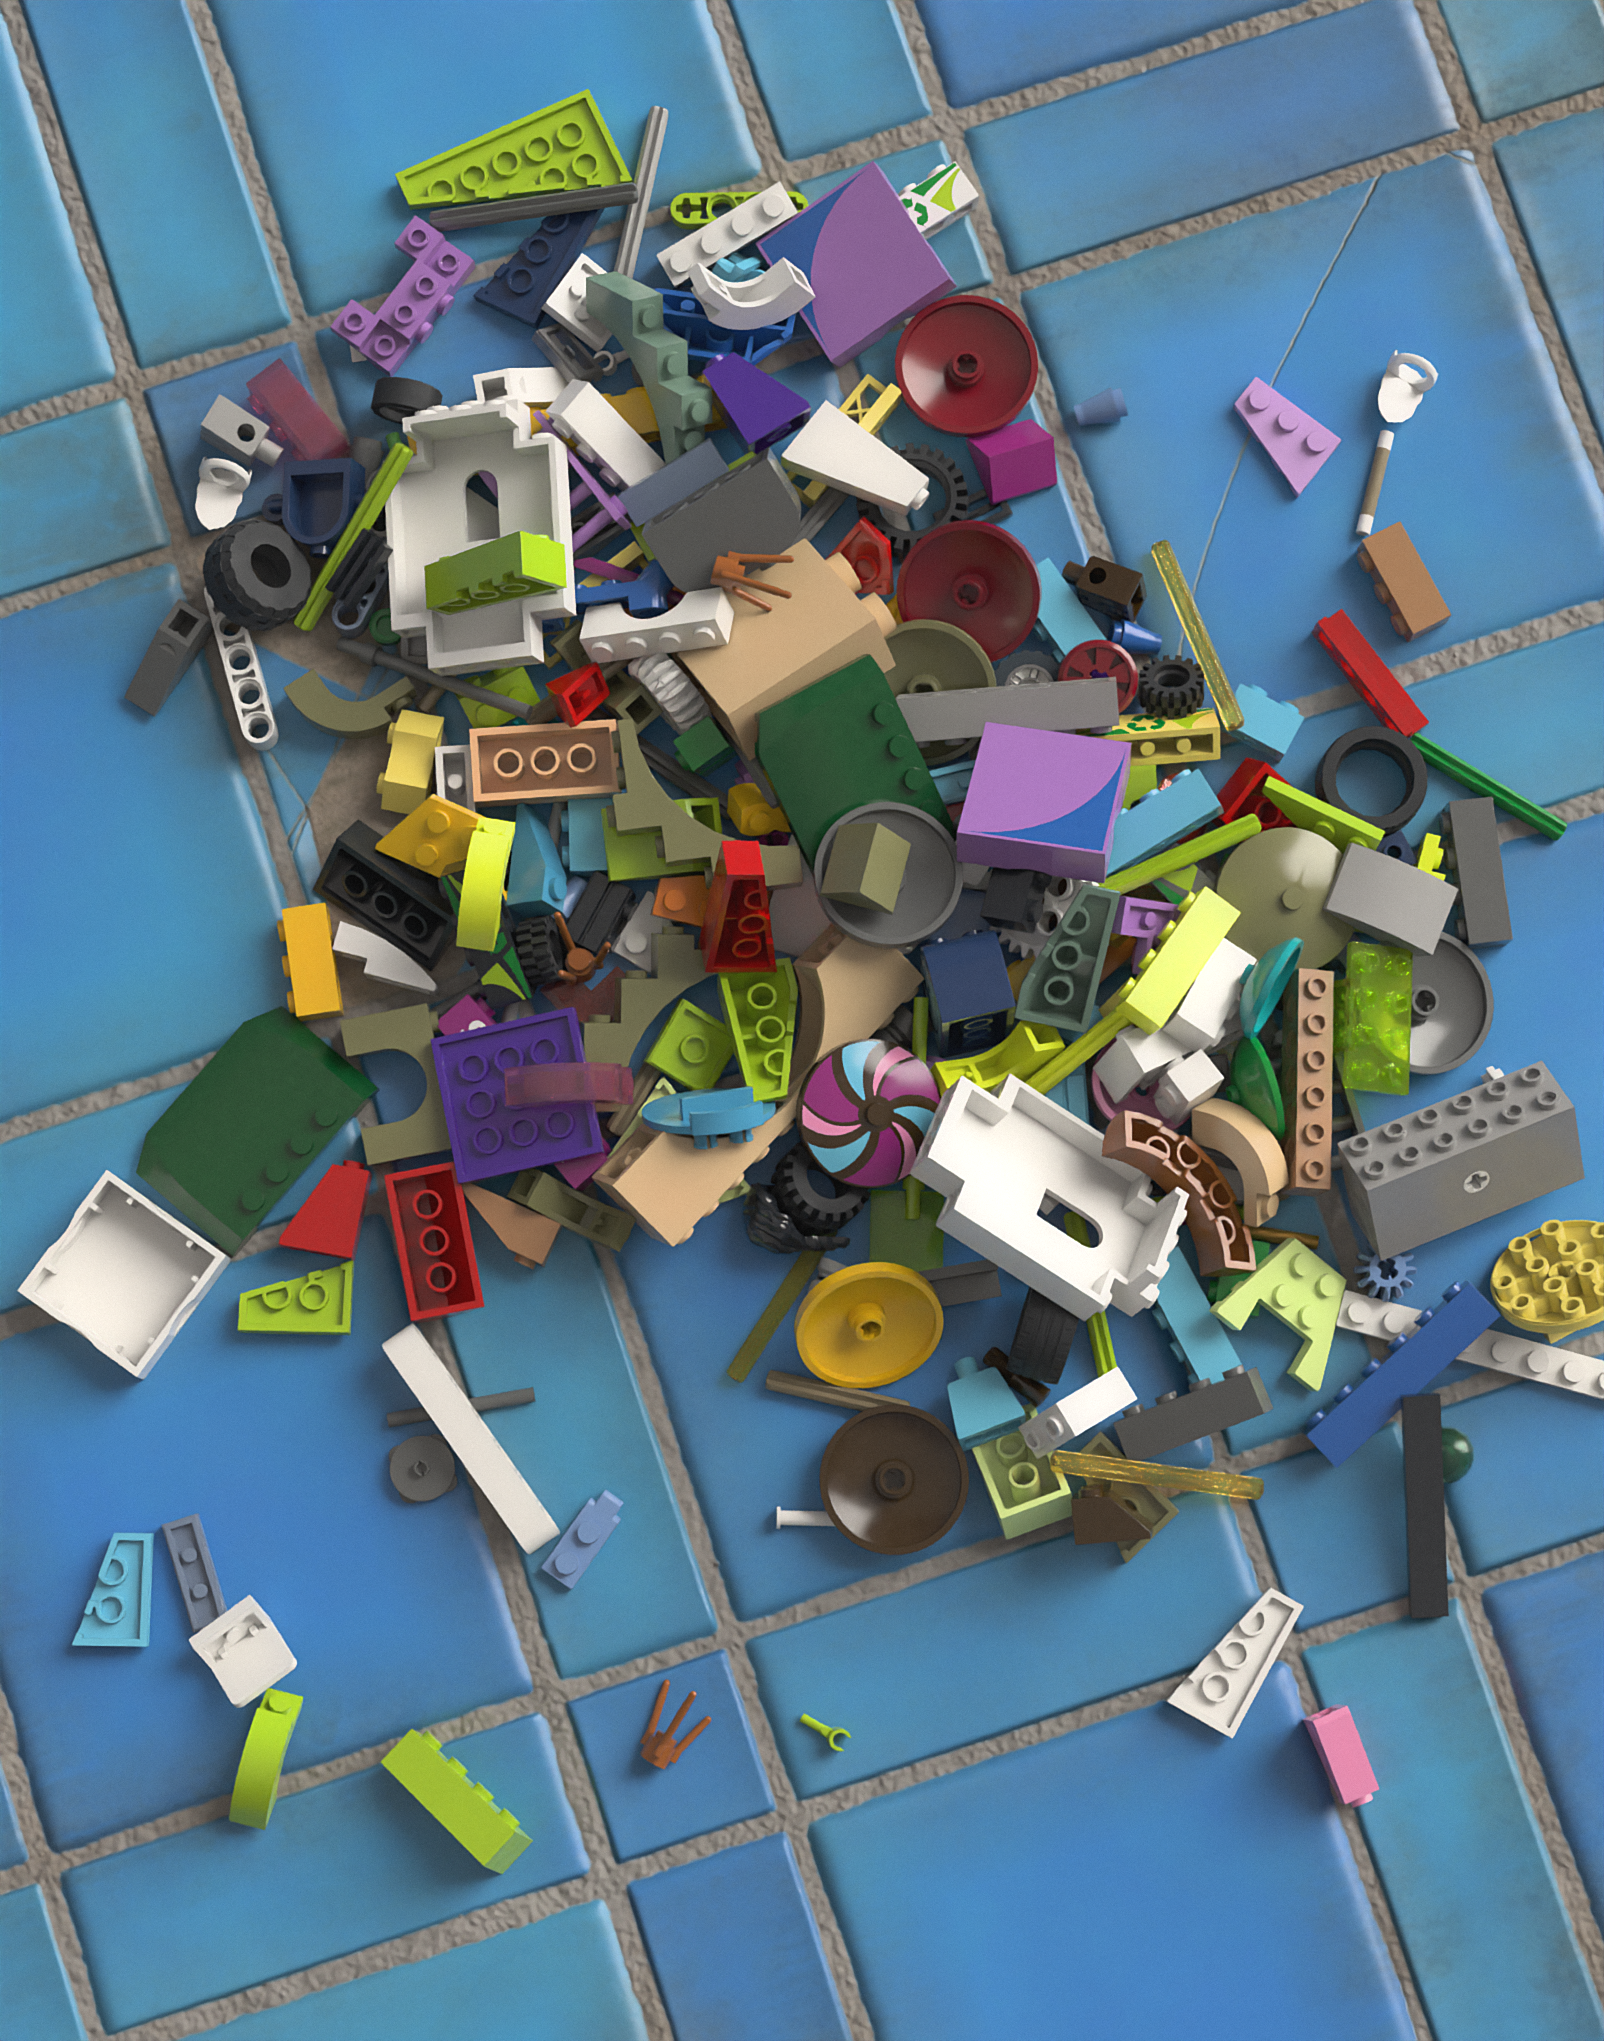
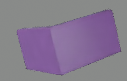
M1120 896L1111 933L1138 937L1132 973H1140L1142 969L1137 965L1150 948L1154 951L1161 942L1157 936L1169 920L1173 922L1177 920L1180 913L1177 909L1179 905Z

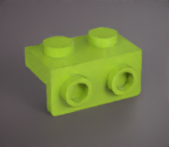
M523 666L493 669L480 677L474 675L463 680L526 703L532 707L540 702ZM454 693L473 729L498 727L517 717L516 715Z

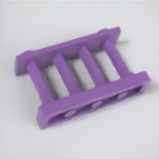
M537 410L533 415L543 427L537 433H551L566 444L568 469L573 466L584 480L569 493L570 511L592 493L596 495L605 507L572 535L573 553L612 520H615L625 530H628L631 524L624 517L629 512L616 495L611 498L607 495L562 435L553 428L552 423L554 420L551 417L547 418ZM485 471L478 472L479 476L498 499L497 481L494 475Z

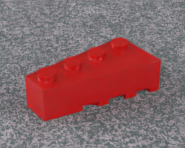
M721 841L699 938L705 973L777 972L759 841Z

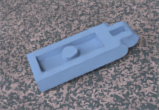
M608 1490L603 1492L598 1501L591 1497L541 1568L572 1590L621 1521V1518L616 1514L624 1502Z

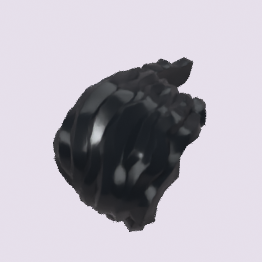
M759 1182L751 1184V1189L746 1194L747 1198L743 1203L745 1207L743 1216L746 1234L753 1244L764 1247L773 1253L786 1254L810 1250L815 1252L834 1251L838 1248L845 1249L850 1245V1238L813 1236L810 1234V1228H807L804 1232L797 1230V1223L792 1221V1218L785 1214L783 1210L779 1211L778 1198L771 1194V1189L775 1185H764Z

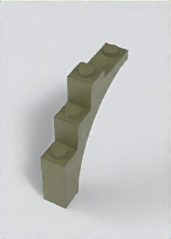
M633 719L618 720V731H611L613 752L621 753L623 766L616 767L618 789H626V793L614 794L612 796L613 805L606 806L609 828L616 827L617 836L661 831V836H655L657 858H664L666 867L709 862L710 866L704 867L706 889H711L721 841H734L736 839L706 827L690 817L668 797L650 772L639 748ZM759 844L767 891L802 887L804 881L799 845L766 846Z
M662 926V933H651V977H647L646 970H625V977H615L614 1021H610V1014H589L588 1021H578L596 1112H620L623 1081L631 1055L645 1029L659 1012L685 989L711 975L718 974V972L705 973L700 941H698V948H694V935L684 933V927Z

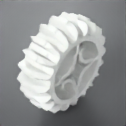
M666 653L638 657L628 664L631 678L645 687L664 711L660 716L679 735L688 731L707 716L711 717V710L698 692V689Z

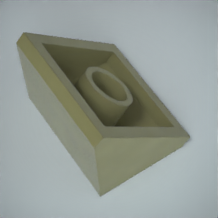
M879 823L839 825L820 896L892 915L911 844Z

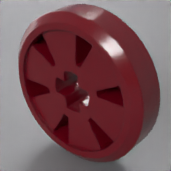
M1088 640L1074 646L1064 656L1059 665L1057 682L1091 679L1090 672L1093 670L1099 674L1105 673L1107 678L1116 677L1120 714L1132 702L1137 691L1138 673L1132 657L1121 646L1107 640Z

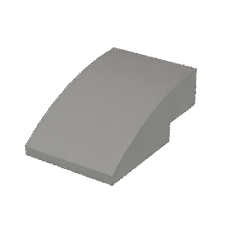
M1348 843L1322 909L1380 942L1389 941L1416 957L1429 956L1434 953L1458 889L1405 862L1372 849Z

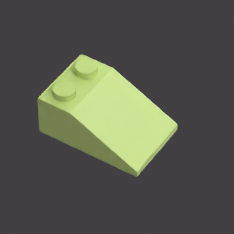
M1031 1403L1021 1406L1026 1415V1422L1038 1415L1036 1408ZM1020 1430L971 1449L1006 1540L1072 1516V1493L1053 1450L1037 1459L1033 1451L1025 1443Z

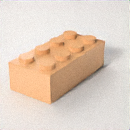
M616 719L582 721L576 727L571 728L566 723L469 729L473 797L476 807L511 806L520 803L568 802V799L612 798L614 794H622V789H618L616 767H620L619 753L613 752L611 731H618Z

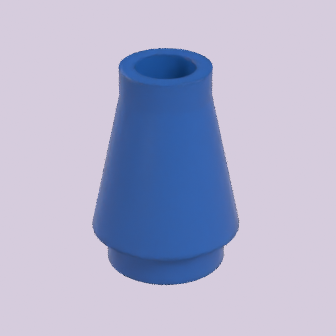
M1121 619V621L1113 620L1109 627L1107 641L1118 644L1129 654L1158 655L1162 644V634L1154 633L1125 619Z

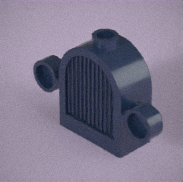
M352 458L285 462L283 495L276 493L268 496L263 502L262 513L272 523L284 525L287 532L294 539L310 548L311 557L327 559L366 492L364 493L366 468ZM385 505L377 519L386 518Z

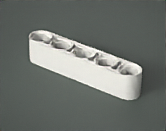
M204 588L206 603L242 733L254 749L260 751L269 750L277 743L279 732L251 630L241 627L240 631L234 636L224 635L225 627L233 622L225 618L226 616L217 610L211 596L208 595L206 588ZM247 656L250 658L247 668L243 670L233 669V663L238 657ZM249 690L260 692L259 699L253 704L242 702L243 695ZM259 724L269 726V731L265 737L258 739L252 737V730L255 726Z

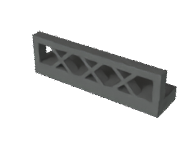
M988 1259L918 1271L935 1289L941 1307L1002 1296L997 1272L999 1269L998 1265Z

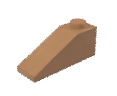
M472 1183L462 1184L465 1196L509 1251L516 1254L513 1261L534 1270L536 1264L545 1267L561 1233L562 1225Z

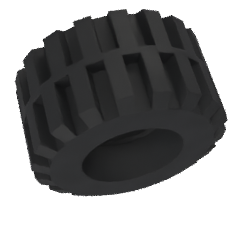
M801 1141L778 1162L775 1167L777 1171L771 1177V1183L775 1184L771 1189V1194L778 1198L779 1211L783 1210L785 1214L792 1218V1221L797 1223V1230L804 1232L807 1228H810V1234L819 1235L822 1231H824L825 1235L830 1234L837 1228L840 1230L865 1207L864 1204L871 1195L867 1191L869 1188L844 1184L821 1171L810 1159ZM807 1170L819 1171L831 1180L835 1188V1199L824 1198L811 1188L807 1179Z

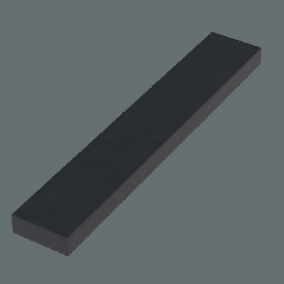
M1440 1394L1401 1395L1409 1616L1411 1618L1449 1616Z

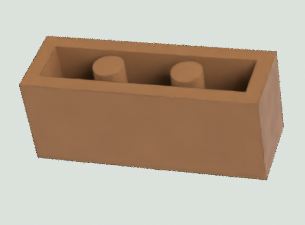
M1401 521L1361 541L1357 548L1359 552L1356 554L1357 561L1365 573L1369 572L1375 582L1373 586L1374 592L1380 603H1386L1393 615L1390 617L1391 623L1399 636L1404 635L1407 642H1410L1447 623L1451 613Z

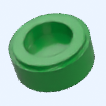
M390 608L376 611L369 622V630L373 639L383 646L398 644L401 641V636L391 630Z

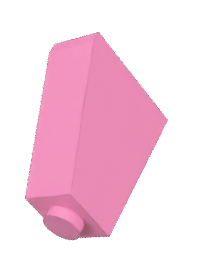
M1335 1704L1304 1718L1303 1721L1339 1802L1342 1804L1351 1803L1352 1808L1371 1801L1373 1799L1371 1793L1379 1790V1786L1348 1706Z

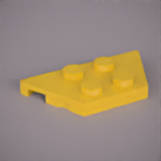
M433 794L376 844L375 849L440 878L446 865L467 859L472 833L476 830L478 818L486 817ZM503 885V892H502V893H503L504 898H505V900H506V902H507V893H508V891H504V885Z

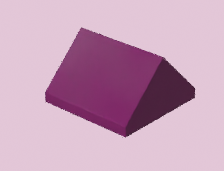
M1032 419L1005 426L991 434L969 437L965 440L991 505L1057 484L1054 437Z

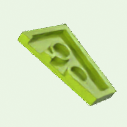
M354 1261L344 1262L340 1266L324 1271H314L308 1273L307 1276L287 1282L281 1281L241 1293L238 1318L239 1333L351 1335Z

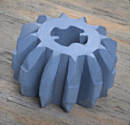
M1368 1243L1366 1247L1370 1255L1359 1252L1356 1256L1360 1262L1365 1264V1266L1353 1268L1354 1274H1364L1365 1276L1364 1279L1356 1283L1357 1287L1362 1288L1369 1284L1371 1286L1367 1292V1297L1374 1298L1378 1290H1380L1382 1302L1389 1301L1390 1291L1397 1299L1402 1298L1404 1294L1401 1286L1410 1289L1414 1285L1412 1280L1405 1277V1275L1417 1273L1416 1267H1406L1405 1264L1414 1258L1413 1254L1407 1253L1403 1257L1397 1254L1381 1261L1371 1244ZM1388 1262L1390 1264L1389 1272L1393 1275L1392 1277L1389 1275L1382 1279L1380 1277L1382 1270L1377 1265L1379 1263L1381 1266Z

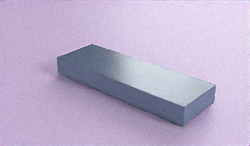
M709 438L622 491L617 497L629 511L628 515L635 526L638 527L729 471V467Z
M197 1513L161 1525L193 1633L201 1631L228 1611L201 1519Z

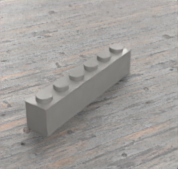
M1116 677L901 694L896 698L918 748L930 746V741L944 740L945 745H960L967 743L966 738H982L986 722L1074 735L1076 734V729L1090 728L1091 733H1107L1113 731L1112 726H1119Z

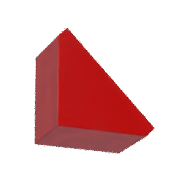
M597 661L591 662L545 684L558 717L570 728L576 727L610 695Z

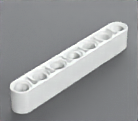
M411 1323L384 1342L382 1347L523 1549L530 1555L560 1534L558 1527L419 1329Z

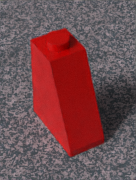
M343 1160L342 1166L332 1164L280 1236L279 1245L287 1249L355 1261L372 1180L371 1172L364 1170L365 1164L350 1160Z

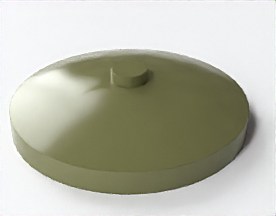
M911 620L898 624L897 630L884 637L896 664L895 667L884 673L895 699L901 694L997 687L995 673L987 654L969 634L958 627L937 620ZM981 737L966 738L967 743L960 745H945L944 740L930 741V746L919 748V751L926 766L937 765L963 755Z
M1291 827L1266 830L1240 843L1223 862L1213 890L1215 894L1241 913L1224 938L1257 959L1254 966L1269 949L1294 937L1304 941L1303 950L1295 970L1298 968L1316 969L1331 961L1346 946L1355 930V927L1322 909L1343 854L1332 843L1318 834Z

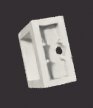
M1116 1367L1018 1428L1027 1446L1033 1451L1036 1458L1039 1459L1135 1401L1137 1397L1120 1369Z

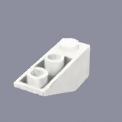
M556 367L508 368L473 375L478 401L484 403L489 400H495L499 396L510 395L517 397L528 407H541L542 410L548 409L569 384Z

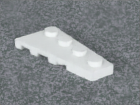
M1269 1588L1165 1701L1233 1739L1304 1606Z

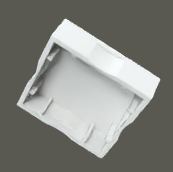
M106 1170L75 1212L65 1233L48 1248L17 1291L54 1318L77 1331L92 1342L97 1349L130 1373L144 1380L232 1259Z

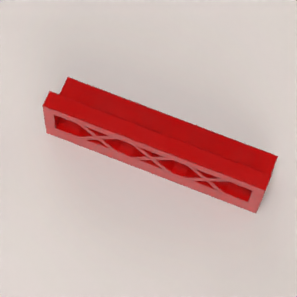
M1340 609L1329 618L1323 617L1316 623L1311 633L1383 727L1400 732L1409 739L1414 733L1419 732L1428 725L1429 721L1343 609Z

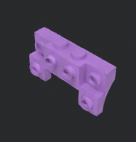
M416 215L394 243L395 248L415 263L377 313L374 315L351 299L330 327L333 333L350 344L373 366L389 377H393L418 342L423 344L429 338L434 328L432 324L439 315L444 316L448 313L455 301L453 296L475 269V262L472 258L447 242L442 233Z

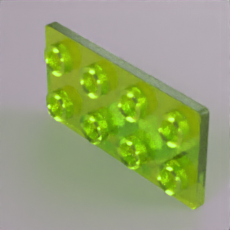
M1356 941L1347 944L1346 978L1336 980L1333 983V1057L1344 1056L1343 1087L1346 1089L1399 1096L1408 1095L1413 952L1407 949Z

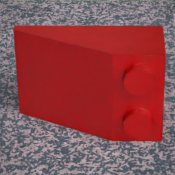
M1246 757L1216 797L1224 813L1211 820V822L1220 828L1249 814H1255L1261 824V832L1283 827L1298 828L1262 792L1268 776L1289 786L1291 785L1266 762Z

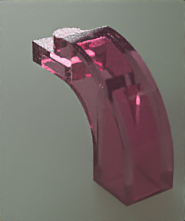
M551 1063L504 1068L506 1106L530 1108L572 1103L617 1106L633 1105L634 1081L632 1078V1068L621 1067V1064Z

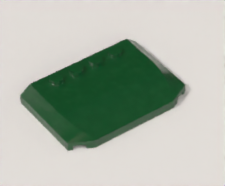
M863 654L755 713V722H757L756 759L795 841L799 845V849L812 876L816 854L827 831L845 814L868 804L894 802L916 807L934 817L949 832L954 842L957 840V832L953 828L950 815L887 679L870 654Z
M280 1006L243 1022L146 1133L136 1173L235 1257L259 1230L257 1227L347 1123L353 1117H357L380 1089L285 1008Z

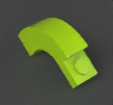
M272 1688L266 1690L261 1706L256 1710L241 1757L231 1800L229 1821L262 1830L266 1829L276 1802L278 1782L286 1750L302 1708V1696Z

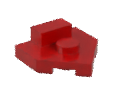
M863 517L826 559L837 552H840L845 557L862 586V589L854 594L875 592L877 595H890L894 592L891 542L866 517Z

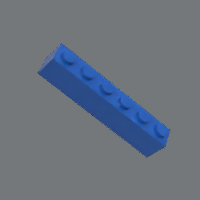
M1465 1280L1460 1284L1456 1281L1450 1285L1441 1295L1444 1299L1443 1302L1434 1310L1429 1306L1422 1311L1414 1320V1323L1417 1325L1407 1335L1401 1332L1394 1337L1386 1346L1390 1351L1380 1360L1376 1357L1371 1359L1359 1371L1362 1377L1352 1386L1349 1383L1343 1385L1332 1396L1335 1402L1327 1410L1323 1411L1322 1408H1319L1305 1421L1308 1427L1303 1433L1336 1468L1401 1409V1395L1417 1394L1501 1316L1470 1282Z

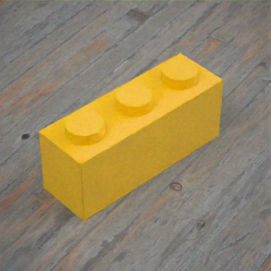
M318 903L282 909L283 920H277V928L280 942L286 941L288 955L282 956V964L285 978L291 977L293 991L287 992L290 1013H296V1017L300 1022L343 1016L344 1011L336 954L332 950L334 939L330 911L327 904Z

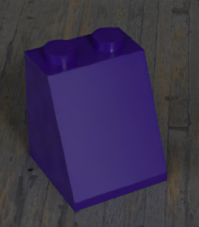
M733 352L726 357L724 354H719L705 364L706 369L702 371L703 384L712 388V404L744 455L751 451L758 454L768 447H772L803 428L809 422L811 406L807 400Z

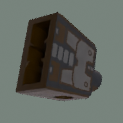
M1091 556L1085 567L1069 560L1061 575L1066 583L1075 586L1080 603L1116 621L1125 619L1134 623L1147 597L1142 573L1096 556Z

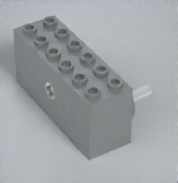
M1543 1061L1504 1075L1500 1068L1495 1070L1493 1066L1486 1068L1487 1073L1481 1075L1482 1085L1337 1143L1351 1213L1381 1261L1585 1178L1575 1107Z

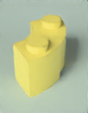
M402 709L397 723H390L387 743L392 744L386 773L380 772L377 783V793L382 794L381 809L410 815L430 797L434 782L435 747H441L444 717Z

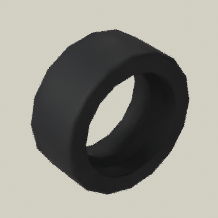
M383 377L375 383L371 410L383 419L403 425L402 418L415 416V412L427 410L431 406H441L443 395L438 389L421 381L402 377Z

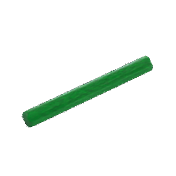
M1414 733L1411 736L1410 740L1415 744L1417 750L1420 751L1423 761L1483 798L1492 797L1493 804L1549 838L1558 841L1564 834L1567 823L1421 734Z

